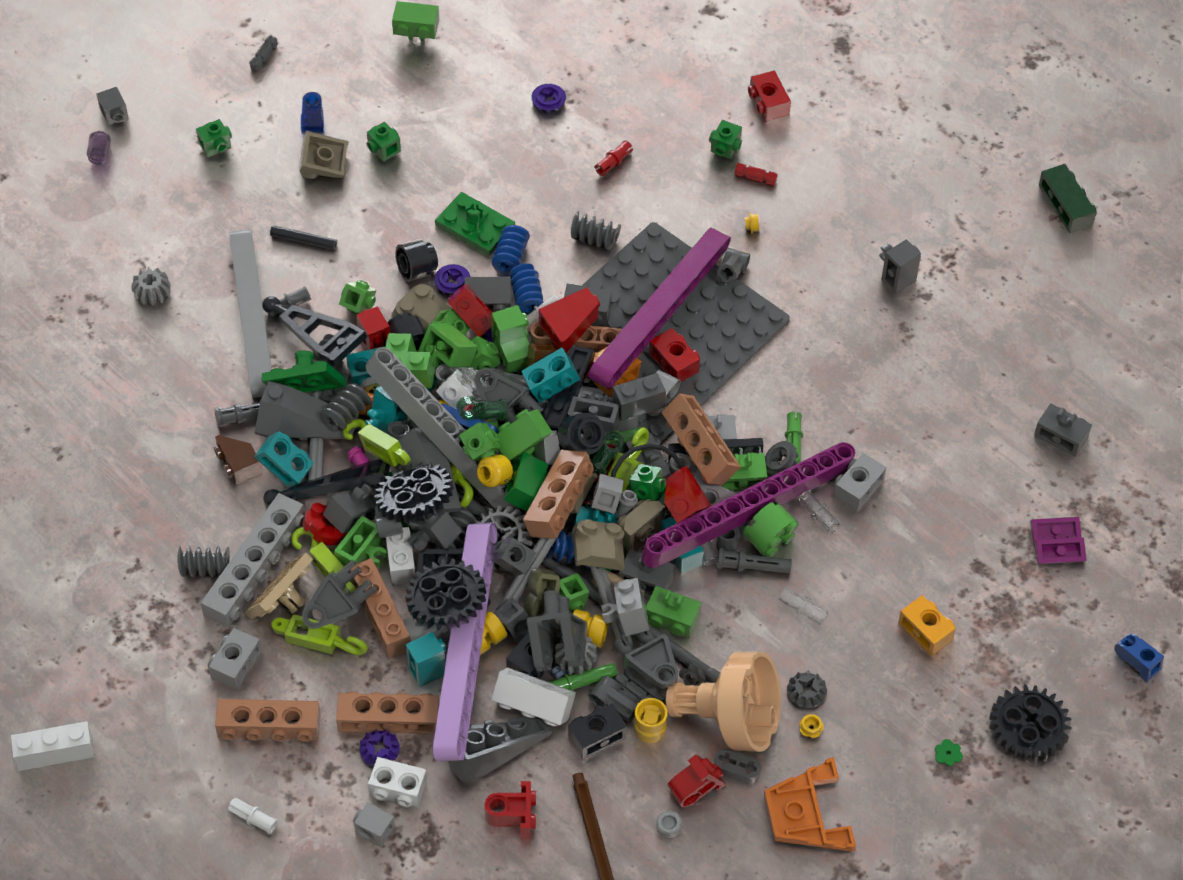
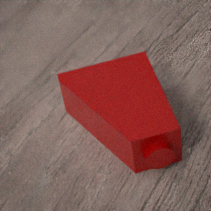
M586 287L540 308L539 324L556 349L563 348L567 353L572 345L577 342L598 318L600 301Z
M687 465L666 478L665 504L677 523L712 506Z

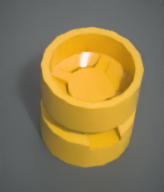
M575 609L573 614L587 622V637L590 636L592 644H595L597 648H602L607 636L609 623L604 622L602 615L596 614L591 617L589 612Z
M488 611L485 617L480 656L490 649V644L496 645L507 637V632L502 622L491 611Z
M647 698L640 701L635 708L634 732L645 743L658 742L666 734L668 710L662 701L656 698Z

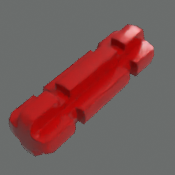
M737 163L734 171L735 175L741 177L746 175L748 179L762 183L766 181V184L775 185L778 177L777 173L772 171L767 173L765 169L751 165L746 167L747 164Z

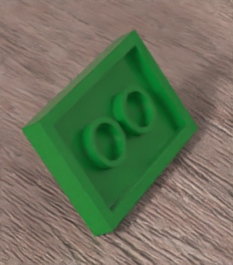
M462 191L435 219V226L488 256L496 249L502 230L506 226L515 225V221Z
M306 350L295 353V365L292 368H274L270 372L262 373V382L265 385L268 384V381L292 387L306 394L346 387V378L325 361L313 363L314 353Z

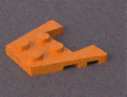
M834 757L826 759L825 763L817 767L812 766L806 769L805 773L795 778L792 776L764 790V798L774 841L851 852L856 851V843L851 826L824 829L814 788L816 785L838 782L839 776Z

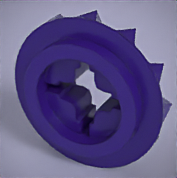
M542 84L533 90L531 100L533 107H538L539 111L546 110L549 113L550 110H554L557 112L559 107H564L566 94L558 85ZM549 97H552V100H548L545 102V98L548 99Z
M449 264L441 267L436 272L434 280L437 290H441L444 295L447 293L453 295L465 284V277L471 276L463 266ZM449 278H452V280L457 279V284L449 282Z
M375 729L374 732H366L365 737L360 740V756L364 762L371 766L375 765L377 757L395 761L399 755L400 745L396 735L389 733L387 729L385 731ZM383 741L385 749L381 748L376 754L375 746L373 745H378Z

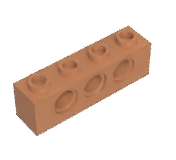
M679 393L662 411L666 418V424L674 430L678 437V442L687 450L690 455L689 459L698 467L701 477L706 483L723 486L741 468L694 396Z
M560 451L523 519L531 537L556 539L564 528L570 512L573 511L579 495L583 492L586 482L593 473V464L587 452Z
M370 558L357 563V565L350 569V572L358 566L362 572L352 579L353 586L358 588L369 579L372 584L365 591H368L374 585L378 590L366 599L362 605L388 659L406 653V644L410 642V635L373 559Z
M352 691L338 693L336 716L338 732L371 733L375 729L379 731L387 729L389 733L435 734L440 704L439 695L423 693L421 695L397 693L394 695L380 692L358 694ZM361 709H367V710H368V711L365 712V713H360V712H358V711L361 710ZM385 710H393L392 713H384ZM412 710H417V711H419V712L416 713V714H410V713H408V712H410V711H412Z
M218 699L215 729L218 738L225 740L247 738L253 741L260 740L261 738L276 741L298 739L304 742L318 740L320 725L319 701ZM241 719H247L244 723H238ZM268 719L273 720L271 723L268 724L263 723L265 720ZM291 720H297V721H298V722L295 723V724H289V723H288V722L291 721Z

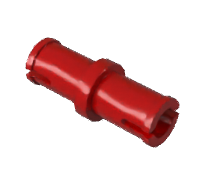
M624 140L614 150L608 151L606 157L594 166L595 171L600 176H604L614 166H619L622 163V159L633 151V148H630L632 147L631 143Z

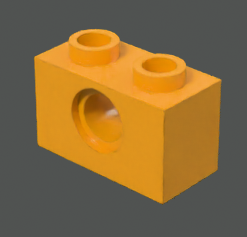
M923 595L900 611L898 623L931 656L953 641L956 630L954 623L948 617H944L938 611L937 606Z

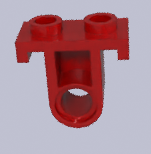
M695 754L688 760L690 765L668 782L667 786L681 807H688L713 788L720 790L726 785L721 778L724 773L716 763L712 764L708 758L703 759Z
M521 781V793H492L489 795L484 803L485 819L488 824L494 827H520V839H531V830H536V814H531V806H536V791H531V781ZM497 807L503 809L501 812L492 811V809Z

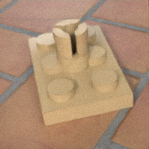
M304 553L290 561L244 614L250 620L257 616L261 618L266 613H271L279 603L276 600L283 603L292 614L295 613L298 607L305 603L306 599L296 591L292 583L297 578L301 579L309 571L308 564L313 559L307 553Z

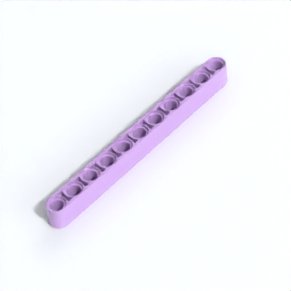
M493 522L469 524L466 530L462 561L465 562L466 567L472 564L474 571L479 570L487 591L485 594L486 602L482 603V610H476L477 617L468 616V624L462 620L460 621V628H457L455 624H452L433 742V755L437 762L459 761L465 757L494 563L492 559L495 556L494 549L497 543V529Z

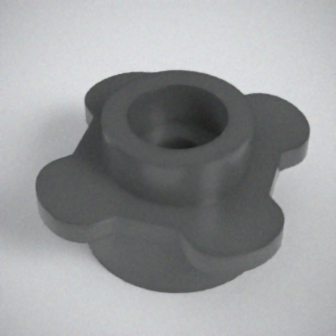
M691 663L689 668L679 671V677L683 679L686 685L699 686L702 683H706L704 670L695 663Z

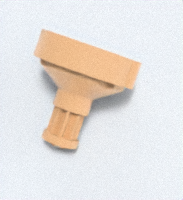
M734 652L721 670L716 683H702L700 686L684 685L682 682H676L673 686L668 687L666 693L668 713L672 717H682L684 714H699L702 718H715L726 744L732 750L764 751L770 746L771 736L776 733L780 718L781 690L776 666L771 657L765 652Z

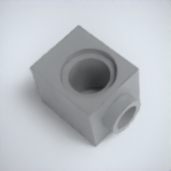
M600 474L591 507L615 514L622 494L623 480Z
M368 802L363 810L359 809L353 819L355 834L381 848L395 828L393 815Z

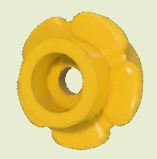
M749 212V217H745L746 230H751V234L760 231L758 214H751Z
M814 714L806 715L799 722L800 732L805 737L817 738L824 729L823 722Z

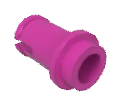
M358 446L353 447L347 454L349 462L354 463L356 466L370 462L365 455V450Z

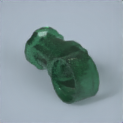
M464 396L456 404L461 418L465 420L480 419V421H487V419L492 418L504 420L508 414L505 399L486 402L485 400H476L473 396ZM474 405L470 410L463 411L465 406Z
M610 431L606 433L604 444L591 461L594 468L593 473L599 476L600 474L605 475L610 461L614 460L618 452L623 450L624 439L619 432ZM610 438H615L619 440L620 444L616 448H609L606 442Z

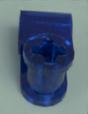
M308 92L302 98V134H305L306 131L324 133L322 98L317 92Z

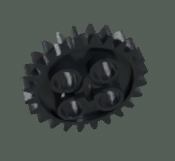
M420 462L417 467H414V464L411 463L408 469L401 466L400 472L393 470L392 477L385 476L386 482H379L380 488L375 490L377 495L374 498L378 511L381 512L383 517L387 516L389 521L395 518L396 523H399L402 519L405 520V523H408L410 519L414 518V521L418 522L419 517L428 519L427 514L436 515L437 508L444 509L443 503L450 502L449 497L453 496L452 490L454 487L450 474L447 473L445 468L441 469L440 465L433 467L430 462L424 466L423 462Z
M442 559L439 566L432 562V568L429 569L423 566L424 573L416 572V579L409 580L410 587H406L407 595H405L408 611L411 612L413 619H418L419 625L426 622L428 629L434 624L437 631L441 629L442 625H446L447 630H450L451 624H455L457 628H460V621L463 620L468 624V616L477 617L476 610H482V603L486 602L485 594L487 591L483 577L480 576L479 570L474 571L472 564L466 567L464 561L456 565L455 559H452L450 564H446L445 560Z
M1024 684L1022 691L1017 686H1014L1012 693L1005 690L1004 697L998 696L996 703H993L991 709L993 712H990L989 720L991 721L989 729L993 730L991 737L999 738L997 746H1006L1005 754L1012 750L1014 752V759L1019 754L1022 755L1023 762H1026L1028 756L1032 757L1034 763H1036L1038 756H1041L1046 761L1048 753L1055 757L1057 750L1062 751L1064 743L1068 742L1072 729L1069 726L1072 719L1066 717L1069 709H1061L1064 701L1055 702L1056 694L1047 696L1046 688L1042 692H1038L1037 685L1033 687L1032 691L1028 689L1026 684ZM1028 706H1033L1037 710H1032L1028 708ZM1008 718H1014L1017 722H1012ZM1043 725H1050L1052 729L1045 728ZM1023 737H1030L1033 741H1027Z

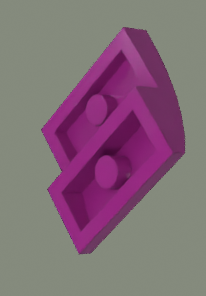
M1079 517L1032 519L1030 521L1038 565L1087 561L1085 541L1081 535Z

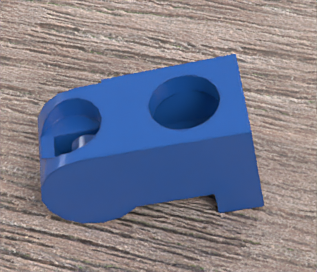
M1127 634L1115 645L1114 649L1118 657L1139 671L1140 677L1145 682H1148L1162 670L1164 655L1135 634Z

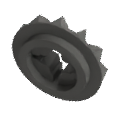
M781 441L773 445L765 455L767 473L774 476L790 468L792 465H796L795 459L799 456L796 452L797 448L788 441Z
M809 670L805 673L798 672L793 678H790L787 694L790 700L797 706L813 708L825 700L827 695L825 680L819 677V674H812ZM808 684H812V691L808 690L802 695L803 686L806 687Z

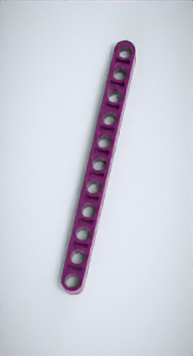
M710 227L598 357L589 371L588 378L610 389L726 252L731 237Z
M846 442L838 443L649 537L641 556L643 563L650 568L659 567L752 520L769 503L773 502L775 504V501L782 505L838 477L840 474L846 473L849 464L856 454L854 447Z

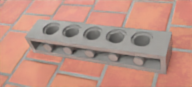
M278 493L201 601L204 616L226 627H229L233 620L238 619L243 605L246 601L249 602L252 599L257 585L264 582L271 565H275L278 562L283 548L291 543L293 532L303 526V519L305 517L303 504ZM228 596H234L231 599H226Z

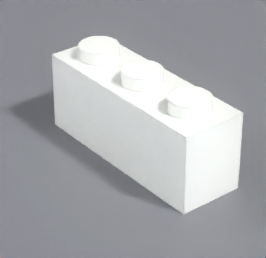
M507 667L499 672L492 700L498 702V705L502 708H515L520 710L524 716L531 718L539 717L545 719L544 722L548 725L558 726L568 721L576 692Z
M88 721L11 735L13 758L18 771L95 757Z

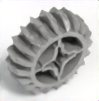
M498 506L495 512L492 508H489L488 516L482 513L480 516L483 520L481 522L474 521V524L490 522L495 524L497 529L496 545L502 538L504 540L513 537L526 547H534V543L529 541V539L534 537L530 536L523 521L525 515H521L522 512L518 509L513 511L511 506H507L504 510L502 506ZM511 521L517 526L504 528L500 522ZM510 550L509 557L514 561L515 553ZM493 563V570L496 571L500 567L503 571H507L497 563Z

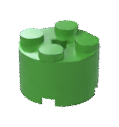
M775 501V504L773 502L769 503L753 517L755 520L753 526L747 525L743 531V536L763 556L773 557L779 550L777 547L781 543L786 545L792 541L796 535L794 531L799 524L793 516Z

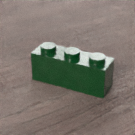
M1062 164L1042 171L1039 187L1069 234L1093 226L1095 216L1097 215L1096 207L1089 201L1084 188L1080 187L1074 173L1069 170L1067 165Z

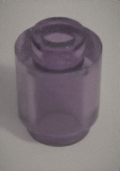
M96 131L89 135L87 156L91 163L101 165L109 158L111 137L103 131Z

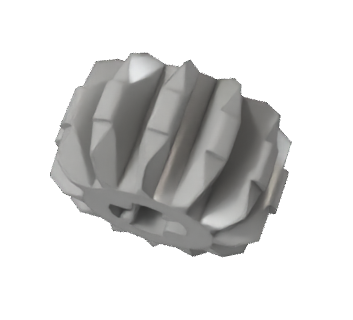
M148 267L147 271L140 270L139 275H134L131 285L132 292L137 301H141L143 305L150 302L153 306L156 301L163 303V298L169 297V290L171 288L167 274L161 272L159 268L152 271L150 267Z
M590 636L586 639L585 660L582 666L573 667L572 664H568L563 637L560 639V644L555 646L556 663L560 664L562 671L568 669L570 675L574 671H578L581 675L583 669L590 671L592 663L596 662V646L592 644Z

